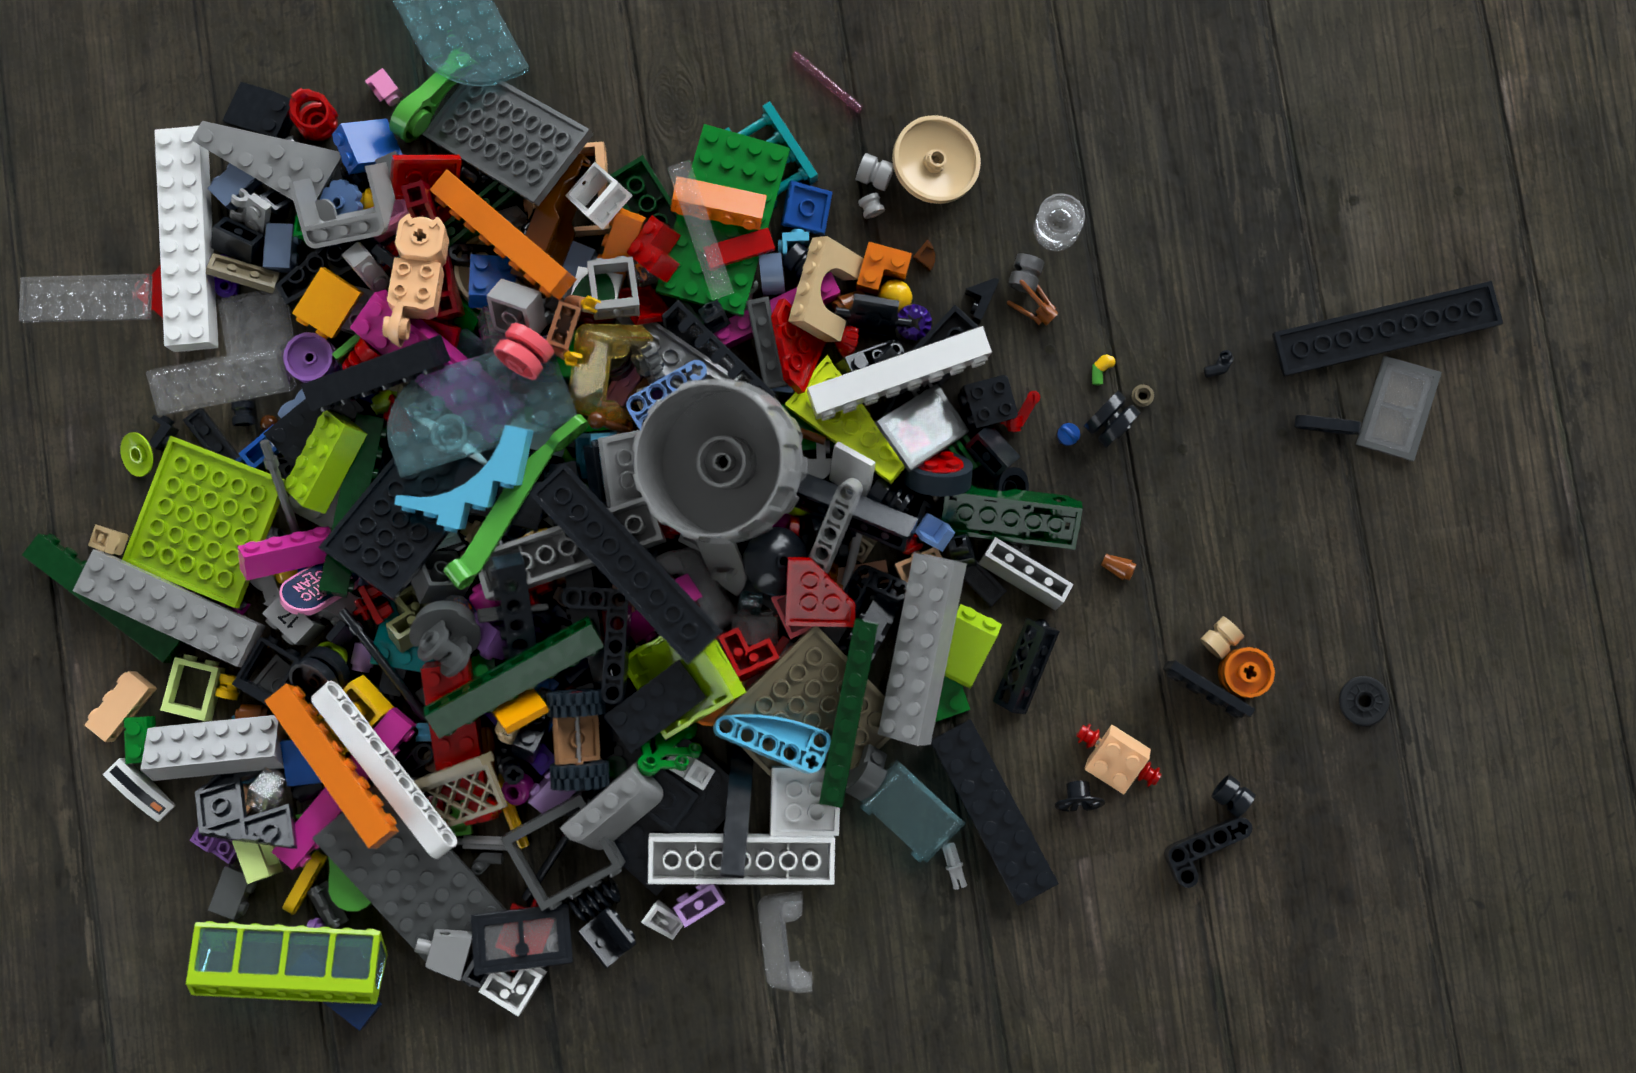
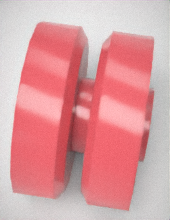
M512 323L505 332L506 339L498 342L493 353L510 370L524 378L536 380L543 370L542 364L549 362L554 354V349L537 332L522 324Z

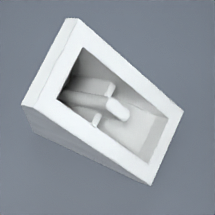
M659 899L641 921L644 925L672 940L683 927V923L677 913Z

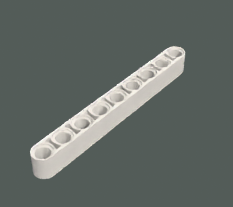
M328 681L312 695V703L428 854L435 859L441 858L456 846V836L337 683Z

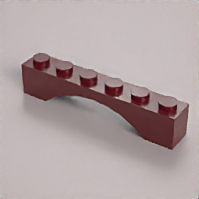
M421 180L401 186L405 204L411 218L426 217L434 220L436 217L439 218L429 184ZM449 252L447 253L446 263L442 266L444 279L438 316L436 317L444 322L465 316Z

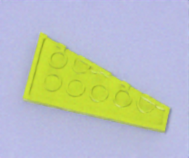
M826 355L814 369L805 392L801 394L795 392L785 403L786 408L835 444L841 442L875 461L874 472L892 484L905 466L862 403L856 406V410L848 413H843V410L836 412L835 417L822 421L821 418H815L807 395L808 387L842 376L833 365L829 356Z

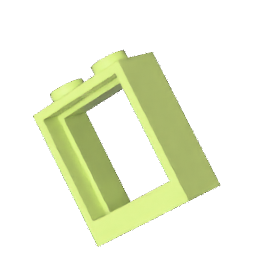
M184 654L183 658L175 657L160 710L201 721H212L218 697L214 696L215 691L220 685V673L225 674L226 668L219 667V662L206 659L205 663L197 661L198 657ZM184 665L211 672L202 709L174 702Z
M232 840L247 884L283 872L279 858L272 853V850L275 848L274 846Z

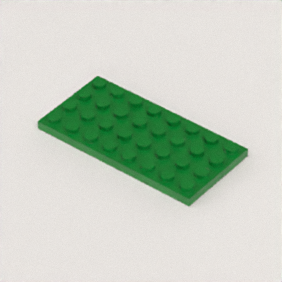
M704 124L688 178L767 195L760 230L768 228L790 148ZM678 214L674 230L681 237L668 255L680 265L667 283L659 278L656 293L700 306L718 299L725 313L743 317L747 305L746 301H748L758 266L759 256L710 270L703 247L758 230H749L742 226L725 225L719 221L702 220L699 217Z

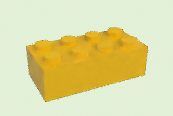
M365 675L350 681L343 689L373 729L391 708H395ZM319 714V720L329 726L331 729L329 734L334 740L336 739L341 743L344 748L343 753L347 758L351 754L323 716Z

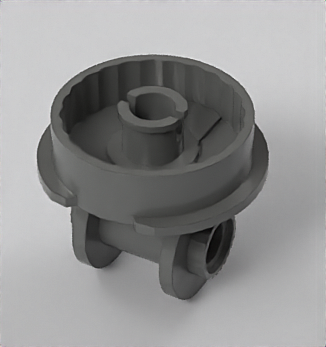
M436 601L426 605L418 612L411 624L409 637L411 644L415 647L419 646L418 657L422 661L427 662L432 659L441 663V673L446 677H452L467 666L471 653L475 651L480 643L481 630L480 626L476 623V618L472 611L463 604L454 601Z

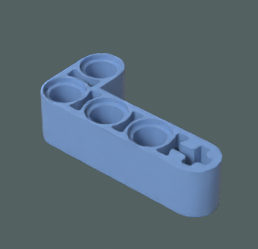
M690 361L628 398L626 407L639 430L649 415L648 410L657 401L651 398L652 392L655 390L662 391L664 394L661 399H664L672 392L678 390L671 386L672 380L678 378L683 381V384L687 382L684 373L687 374V377L689 376L690 381L705 380L707 368L702 361ZM693 368H696L697 370L702 369L700 371L701 375L697 376L696 374H693ZM636 401L644 404L643 409L639 412L631 409L632 404Z

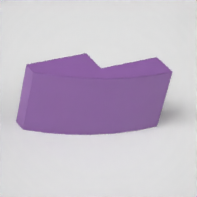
M197 827L190 841L204 851L212 852L226 863L234 864L237 854L232 840L202 836Z

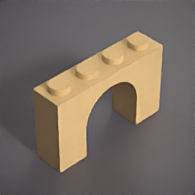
M828 236L812 238L788 322L824 342H841L846 320L825 307L821 297V283L827 272H832L833 275L841 280H857L864 258Z

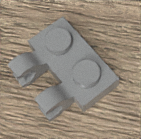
M241 188L239 190L241 198L234 194L231 196V203L238 207L237 211L239 213L231 209L229 217L236 222H244L245 226L263 234L265 238L266 223H270L272 205L255 193L250 195L245 189Z

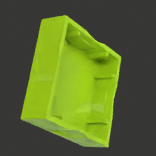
M661 635L629 653L628 676L637 690L680 660L707 697L661 731L665 740L746 693L744 686L717 639L689 665Z

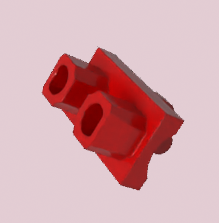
M363 585L357 588L366 605H363L360 598L355 600L354 603L358 609L352 612L354 616L361 614L363 620L366 621L370 619L367 612L369 609L375 623L378 625L385 622V618L394 613L389 601L377 606L374 598L382 595V592L371 585Z

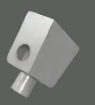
M435 929L432 941L418 938L414 952L428 955L425 965L428 969L460 981L472 940V931Z

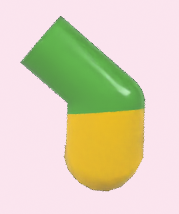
M1102 355L1092 365V385H1103V372L1115 365V358L1113 356Z

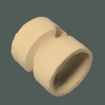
M1224 616L1213 625L1214 631L1208 630L1200 638L1202 644L1220 660L1231 651V645L1236 646L1244 638L1239 628Z

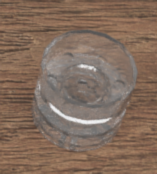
M1064 193L1053 194L1043 201L1033 226L1034 236L1039 244L1046 249L1054 251L1065 250L1074 244L1085 221V212L1080 201L1072 195Z

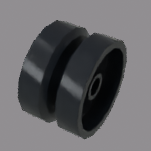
M1119 390L1083 426L1091 434L1096 433L1104 426L1106 429L1098 437V441L1105 448L1116 438L1119 439L1133 425L1132 421L1141 413L1133 404L1129 405L1122 413L1119 411L1126 402V397Z
M317 646L313 647L290 669L289 680L291 685L299 686L306 695L304 699L308 703L313 704L311 700L312 695L328 681L337 683L343 689L349 683L350 670L345 660L337 652L328 647Z

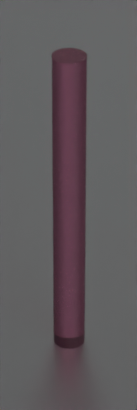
M798 51L792 54L791 58L855 112L859 113L862 110L863 106Z

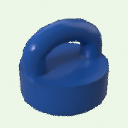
M1072 423L1063 424L1057 431L1058 441L1065 446L1074 445L1080 437L1078 427Z

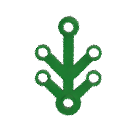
M696 723L671 736L666 742L661 732L654 737L657 751L653 754L649 745L651 740L641 746L642 756L638 759L637 763L640 773L644 776H653L660 769L685 771L689 764L687 757L698 758L702 747L698 743H691L688 747L675 746L682 739H692L697 731ZM665 756L676 757L675 760H662Z

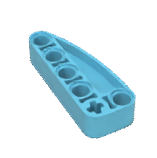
M758 714L726 715L717 719L713 725L714 733L719 738L806 774L815 773L820 770L831 744V737L826 731L808 724L775 716ZM721 721H727L730 724L729 733L720 731L719 723ZM742 730L750 731L752 735L750 742H744L741 739ZM816 735H820L824 739V745L821 748L814 744V737ZM764 739L772 741L773 749L771 751H766L762 747ZM787 747L794 751V758L792 760H787L784 757V750ZM812 757V762L815 764V766H812L809 769L808 763L805 761Z

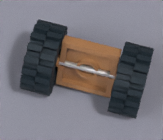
M583 688L546 693L547 707L549 709L547 717H554L555 763L550 765V785L552 790L580 791L609 786L608 761L600 760L598 715L606 713V703L602 698V689Z

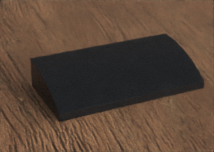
M461 460L452 490L468 482L484 466ZM536 481L530 493L534 491L542 482ZM500 482L498 485L495 503L505 488L500 486ZM529 493L510 525L538 532L545 510ZM470 507L469 513L486 518L492 507L486 508L485 511Z

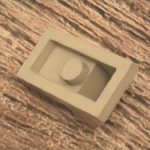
M95 524L88 546L109 554L122 555L128 535Z

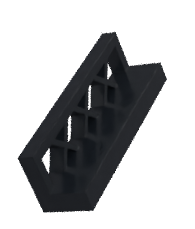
M1026 618L993 702L1012 713H1027L1060 631ZM1031 626L1038 629L1035 638L1032 640L1029 637ZM1023 648H1026L1028 655L1022 661L1020 652ZM1018 668V680L1013 682L1012 673ZM1009 689L1011 697L1007 703L1002 698L1005 691Z

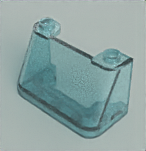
M896 759L887 768V773L881 786L872 796L861 801L860 807L869 816L874 813L913 850L910 854L918 862L921 863L924 860L927 863L965 823Z

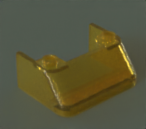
M583 324L576 330L573 352L582 354V358L577 359L579 367L572 366L568 403L575 412L589 416L593 411H600L605 415L606 419L614 422L634 423L626 406H620L618 402L606 400L611 358L625 357L630 351L631 341L653 342L654 337L643 325Z

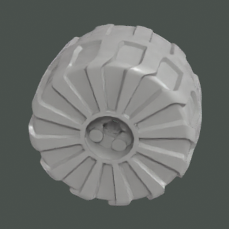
M732 379L693 380L681 384L678 390L672 392L664 399H658L648 410L649 415L645 419L639 434H636L633 444V451H635V474L633 477L637 491L642 493L646 503L651 508L650 513L661 524L672 527L686 538L712 544L737 543L773 529L772 526L784 514L791 512L797 504L799 497L796 493L800 482L806 477L808 469V458L803 456L801 447L803 434L796 420L787 413L777 399L754 385ZM723 456L728 458V465L725 468H722L720 465V460Z

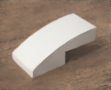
M667 757L665 760H675L676 757ZM687 757L689 764L685 771L669 769L702 790L705 789L715 772L714 769L705 763L691 757Z

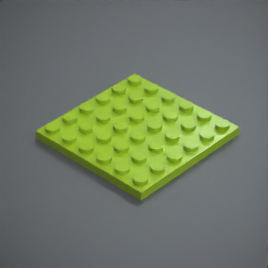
M170 436L122 560L234 608H240L250 580L246 581L240 570L237 546L248 542L263 541L267 538L280 504L271 474Z

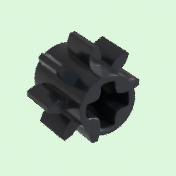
M348 171L344 173L346 176L342 180H347L349 184L357 185L361 193L370 188L366 172L348 174Z

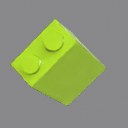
M960 604L957 610L944 676L971 688L998 636L1002 624L996 622L993 618L976 612L970 607Z

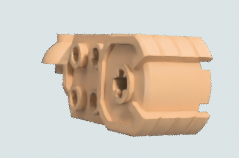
M407 214L398 222L395 246L400 258L394 257L387 297L392 316H385L383 337H388L394 345L400 348L403 346L404 340L409 339L411 328L409 318L429 320L438 316L444 279L442 266L446 263L449 247V238L445 226L438 217L431 220L426 217L411 218L410 214Z

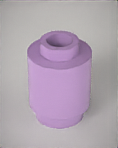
M355 642L350 664H352L351 669L369 673L370 668H373L374 665L370 664L371 655L361 642Z

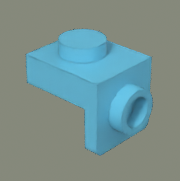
M793 229L791 232L782 233V240H778V253H783V259L788 253V247H793L798 242L803 246L810 245L809 232H805L804 229Z

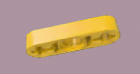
M317 850L312 854V858L304 867L282 909L292 915L300 908L308 894L307 892L312 887L326 862L327 856Z

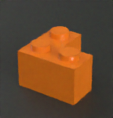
M868 242L856 290L861 289L865 293L878 296L884 275L905 281L912 253Z

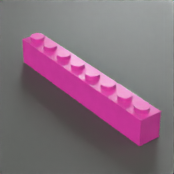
M395 707L387 712L373 730L394 757H396L401 751L398 747L403 741L407 743L415 734L413 729L417 724ZM352 755L350 759L357 766L356 772L360 777L363 776L370 782V777ZM326 787L294 824L298 849L275 847L272 850V853L292 870L299 866L303 868L312 858L309 854L314 848L316 850L320 848L312 839L313 836L343 812Z

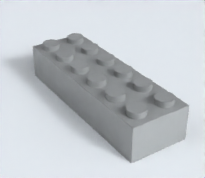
M275 715L152 727L147 729L141 771L152 781L284 768L280 741L288 739L289 735Z

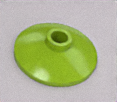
M137 432L126 434L122 439L120 447L122 461L126 469L134 476H145L151 471L153 466V453L150 444L144 436Z

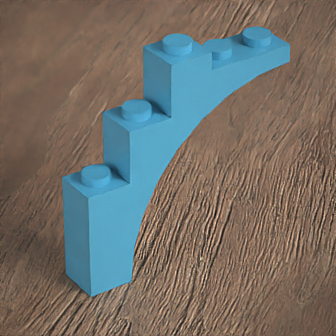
M505 425L500 442L491 459L468 482L449 492L432 497L396 495L394 504L402 506V511L415 513L416 510L424 511L423 515L427 517L437 518L438 516L437 524L444 526L443 530L457 533L460 529H466L470 507L485 511L486 508L494 506L499 482L501 487L513 489L514 485H522L534 431Z

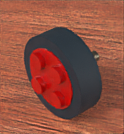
M940 451L910 472L904 468L903 483L915 492L931 495V504L939 507L940 496H955L965 493L970 489L973 464L970 460L950 451Z

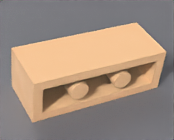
M136 671L123 673L118 678L116 687L104 695L102 698L103 703L99 708H95L88 715L89 720L85 726L104 742H114L125 729L124 718L134 717L157 689V687Z

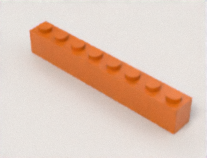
M446 169L431 187L430 191L436 195L434 200L443 208L448 205L451 208L449 213L457 220L463 218L466 221L463 224L472 233H475L477 230L480 233L478 238L488 246L492 243L495 246L493 251L504 259L507 256L511 259L508 264L518 272L521 269L526 273L523 277L533 285L536 282L540 284L539 290L548 298L553 295L560 300L577 280L449 170Z
M286 683L265 700L266 704L367 847L378 849L399 832L395 826L397 824L396 820L390 813L386 814L382 808L384 804L377 795H373L369 790V782L363 776H359L356 772V764L352 759L346 758L341 743L336 739L334 740L329 734L331 733L329 726L319 720L316 716L318 715L316 708L306 702L304 691L297 685L293 686Z

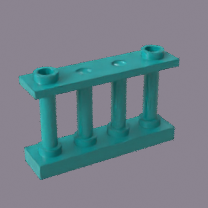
M769 101L764 104L762 118L738 133L750 136L767 125L769 127L772 125L776 132L773 133L774 136L766 141L774 144L779 143L780 145L783 143L785 147L790 148L787 163L795 161L799 169H797V173L781 182L778 195L788 189V184L791 180L796 182L802 179L804 181L808 180L810 185L818 181L816 170L772 103Z

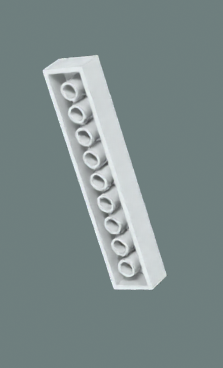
M199 126L155 130L164 346L173 352L218 348L214 276L206 274V267L212 253H214V249L211 248V192L207 189L210 186L209 151L191 140Z

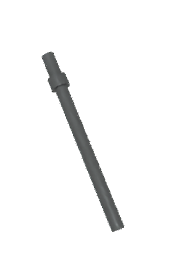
M262 440L260 446L265 457L263 461L266 469L270 471L291 534L301 532L278 468L280 465L278 458L273 454L269 440Z

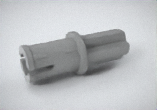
M946 843L942 846V850L947 863L945 868L949 870L953 889H959L958 879L961 888H964L968 884L962 869L963 862H960L955 843Z

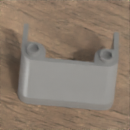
M386 162L365 166L374 207L337 215L335 205L330 200H317L311 178L289 182L304 241L309 247L320 248L383 235L387 231L395 204V195Z

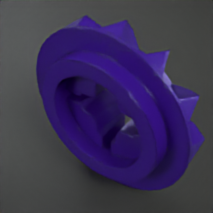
M911 304L899 311L900 318L909 319L908 315L914 319L920 318L918 321L919 330L914 326H911L910 329L897 326L899 333L906 339L918 340L925 337L929 330H931L932 319L928 310L923 306Z

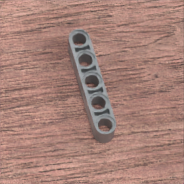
M848 478L837 488L809 555V558H812L827 574L830 571L863 491L861 482L855 478ZM846 487L852 489L853 495L847 493ZM837 507L842 508L845 512V515H841L838 512ZM829 527L835 529L837 535L832 534ZM821 547L828 551V555L822 552Z

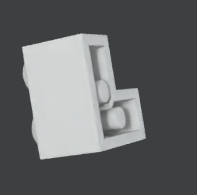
M540 967L523 969L518 971L515 978L504 972L489 974L479 992L519 1016L526 1008L547 971Z

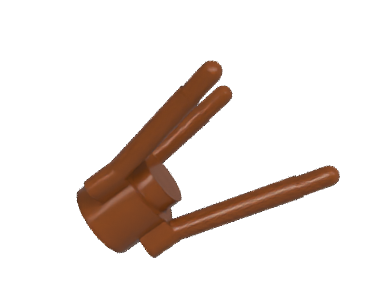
M1021 279L1019 281L1020 284L1040 306L1035 311L1038 316L1011 301H1007V304L1033 319L1038 325L1043 322L1047 326L1059 314L1055 310L1056 307L1049 301L1039 285H1037L1036 290L1044 303Z

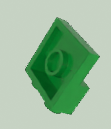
M944 676L935 722L970 710L962 684Z

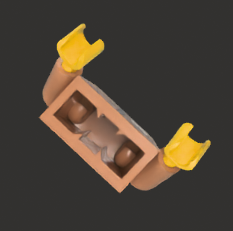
M568 295L564 302L560 300L558 302L546 340L553 347L554 354L565 360L566 365L580 366L577 364V359L582 358V354L570 352L568 349L572 343L582 308L593 313L598 312L594 308L601 301L591 296L585 298Z

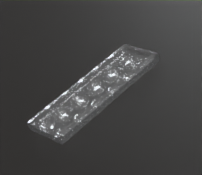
M150 274L21 277L19 321L26 323L151 320L153 276Z

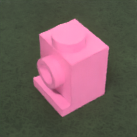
M383 68L365 80L380 102L385 100L389 106L397 104L403 96Z

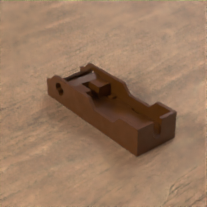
M580 153L539 207H536L525 234L562 267L576 235L572 221L578 208L565 195L592 165L588 158ZM512 267L510 274L527 287L540 291V284L536 282L533 285L523 277L526 273L521 269L518 272Z

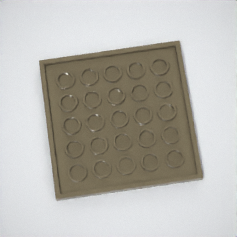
M812 626L780 656L779 661L758 677L746 689V693L728 706L715 721L726 715L758 714L775 716L824 730L832 739L848 657L818 626ZM869 679L867 681L850 770L859 766L864 746L871 744L880 749L890 739L878 734L885 696ZM721 721L719 725L729 733L730 724L727 721ZM742 730L741 739L744 742H750L752 739V735L748 730ZM816 735L814 737V744L821 748L824 745V739L820 735ZM764 739L762 747L766 751H771L773 743L769 739ZM743 748L770 777L772 766H786ZM785 748L784 757L787 760H792L794 758V751L791 748ZM829 749L822 766L827 765ZM812 757L805 761L808 763V766H815L812 762Z

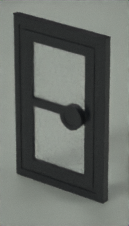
M562 903L553 910H550L548 907L542 911L537 906L471 915L475 976L573 963L568 903Z

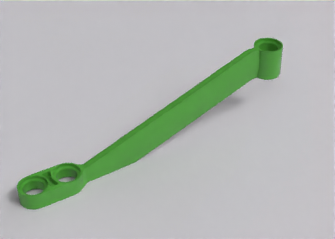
M581 414L572 417L554 432L541 448L527 459L522 485H514L513 489L504 488L460 559L453 560L445 567V575L458 590L468 587L474 581L475 576L482 571L552 455L566 448L588 428V422Z

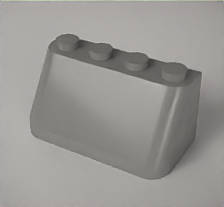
M637 760L614 779L609 786H606L595 795L582 809H579L570 816L560 829L570 840L595 850H602L603 848L599 840L606 837L613 842L659 804L663 798L662 787L653 776H644L640 773Z

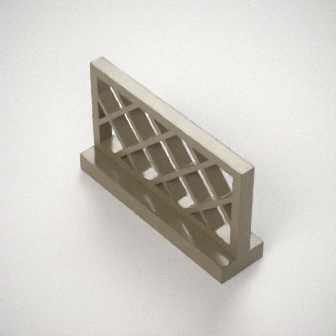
M492 752L413 780L421 792L427 791L434 795L431 805L448 827L507 806L491 762L494 761ZM482 770H485L487 774V784L478 780L479 773ZM462 778L471 782L468 791L459 786ZM443 785L452 788L450 797L441 793ZM475 785L484 789L482 798L472 794ZM457 792L466 796L463 805L454 801ZM489 792L495 795L498 802L497 805L494 806L486 801ZM438 799L447 803L445 811L436 807ZM470 799L479 803L477 812L467 808ZM452 806L461 810L458 819L449 815Z

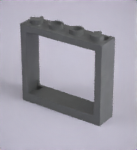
M585 790L514 828L501 838L542 911L548 907L550 910L555 909L563 903L561 900L567 897L570 899L577 897L582 893L581 889L587 886L591 889L602 882L601 879L607 875L610 878L614 877L622 871L621 868L626 862L615 842L603 837L599 842L611 864L548 898L519 848L516 840L578 806L582 809L590 801Z

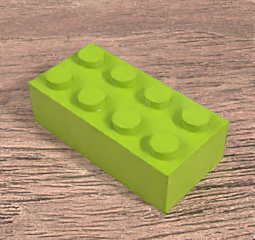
M331 410L324 411L318 417L312 434L307 438L301 455L297 457L291 474L286 478V491L302 507L326 514L367 433L347 416Z

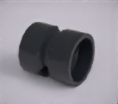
M798 242L782 260V266L790 272L796 271V278L799 280L807 258V248Z
M1230 774L1221 780L1211 795V798L1220 805L1226 804L1227 810L1237 818L1247 811L1256 797V794L1247 787H1240V782Z

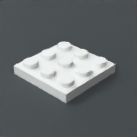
M772 766L770 836H839L840 808L819 804L826 766H822L819 771L811 774L803 773L789 766Z

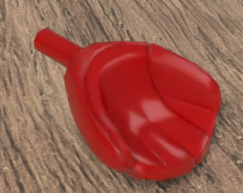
M845 326L841 342H835L843 358L852 355L857 347L859 329L856 327Z

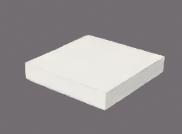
M838 442L834 445L829 480L840 486L848 478L858 479L863 487L861 496L867 497L872 488L876 462Z

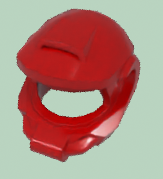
M302 88L291 94L289 102L290 118L305 139L319 142L330 138L337 129L338 114L326 97L319 92ZM309 101H316V102H314V103H311V104L305 106V107L299 112L301 106H302L304 103L309 102Z

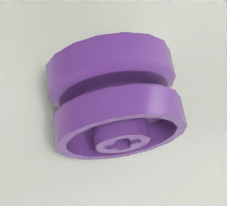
M304 332L296 335L288 342L284 350L283 361L287 371L303 383L335 373L341 368L332 356V353L337 348L330 341L316 333Z

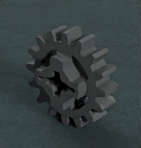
M643 337L630 342V349L633 352L631 353V361L634 363L639 376L647 378L649 384L665 376L662 371L664 370V362L661 360L655 346L652 347L650 343L648 344L647 340L643 339Z

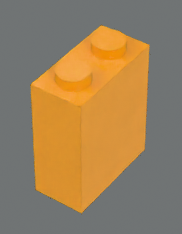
M321 267L292 314L297 316L296 321L308 327L310 324L316 328L315 332L325 339L330 337L332 339L337 336L364 292L326 267Z

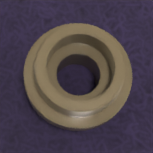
M1138 385L1133 389L1131 398L1135 405L1146 407L1153 402L1154 392L1148 385ZM1139 393H1145L1146 399L1141 400L1138 396Z

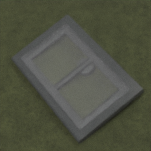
M1383 356L1356 445L1414 462L1442 372Z
M938 384L875 422L909 472L970 432Z

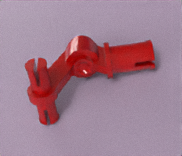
M1030 391L1018 412V416L1015 419L1001 422V424L1008 427V431H1021V427L1025 424L1036 403L1040 401L1039 392Z

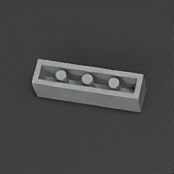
M996 537L989 544L978 563L1055 611L1064 603L1074 585Z

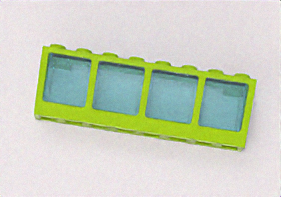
M213 921L196 922L186 985L191 995L377 1004L388 953L381 931L375 929L354 930L352 928L331 929L325 926L308 928L303 925L287 927L280 924L266 926L258 923L244 925L235 922L227 924L215 923Z

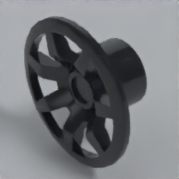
M1073 781L1066 784L1068 799L1056 802L1055 808L1061 811H1069L1068 808L1070 807V811H1077L1078 806L1082 805L1084 810L1090 811L1105 805V801L1101 798L1091 797L1088 781Z

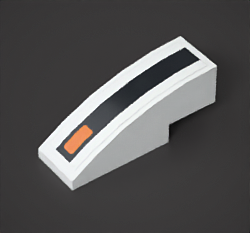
M119 758L103 774L125 797L157 822H160L176 806L146 774H142L132 763L125 764V758Z

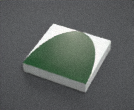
M578 266L575 277L577 280L574 282L571 295L586 298L591 296L588 269ZM595 274L598 300L618 299L623 280L622 274ZM582 308V311H581V312H586V313H591V314H593V312H590V311H588V310Z

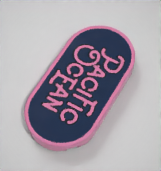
M324 563L309 566L283 582L280 587L279 599L285 610L296 615L298 613H304V616L313 615L342 598L319 593ZM352 572L351 579H355L353 589L355 590L359 586L357 584L360 577Z

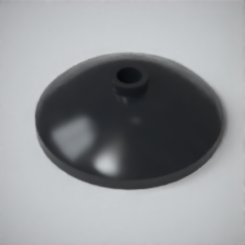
M773 527L770 531L749 540L743 555V567L748 581L756 590L769 596L786 595L788 557L809 558L807 548L801 538L789 529ZM781 557L785 559L784 565L780 564Z

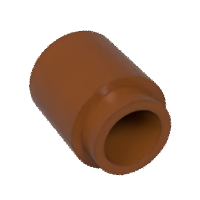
M241 704L240 708L236 709L235 719L271 715V710L265 707V705Z

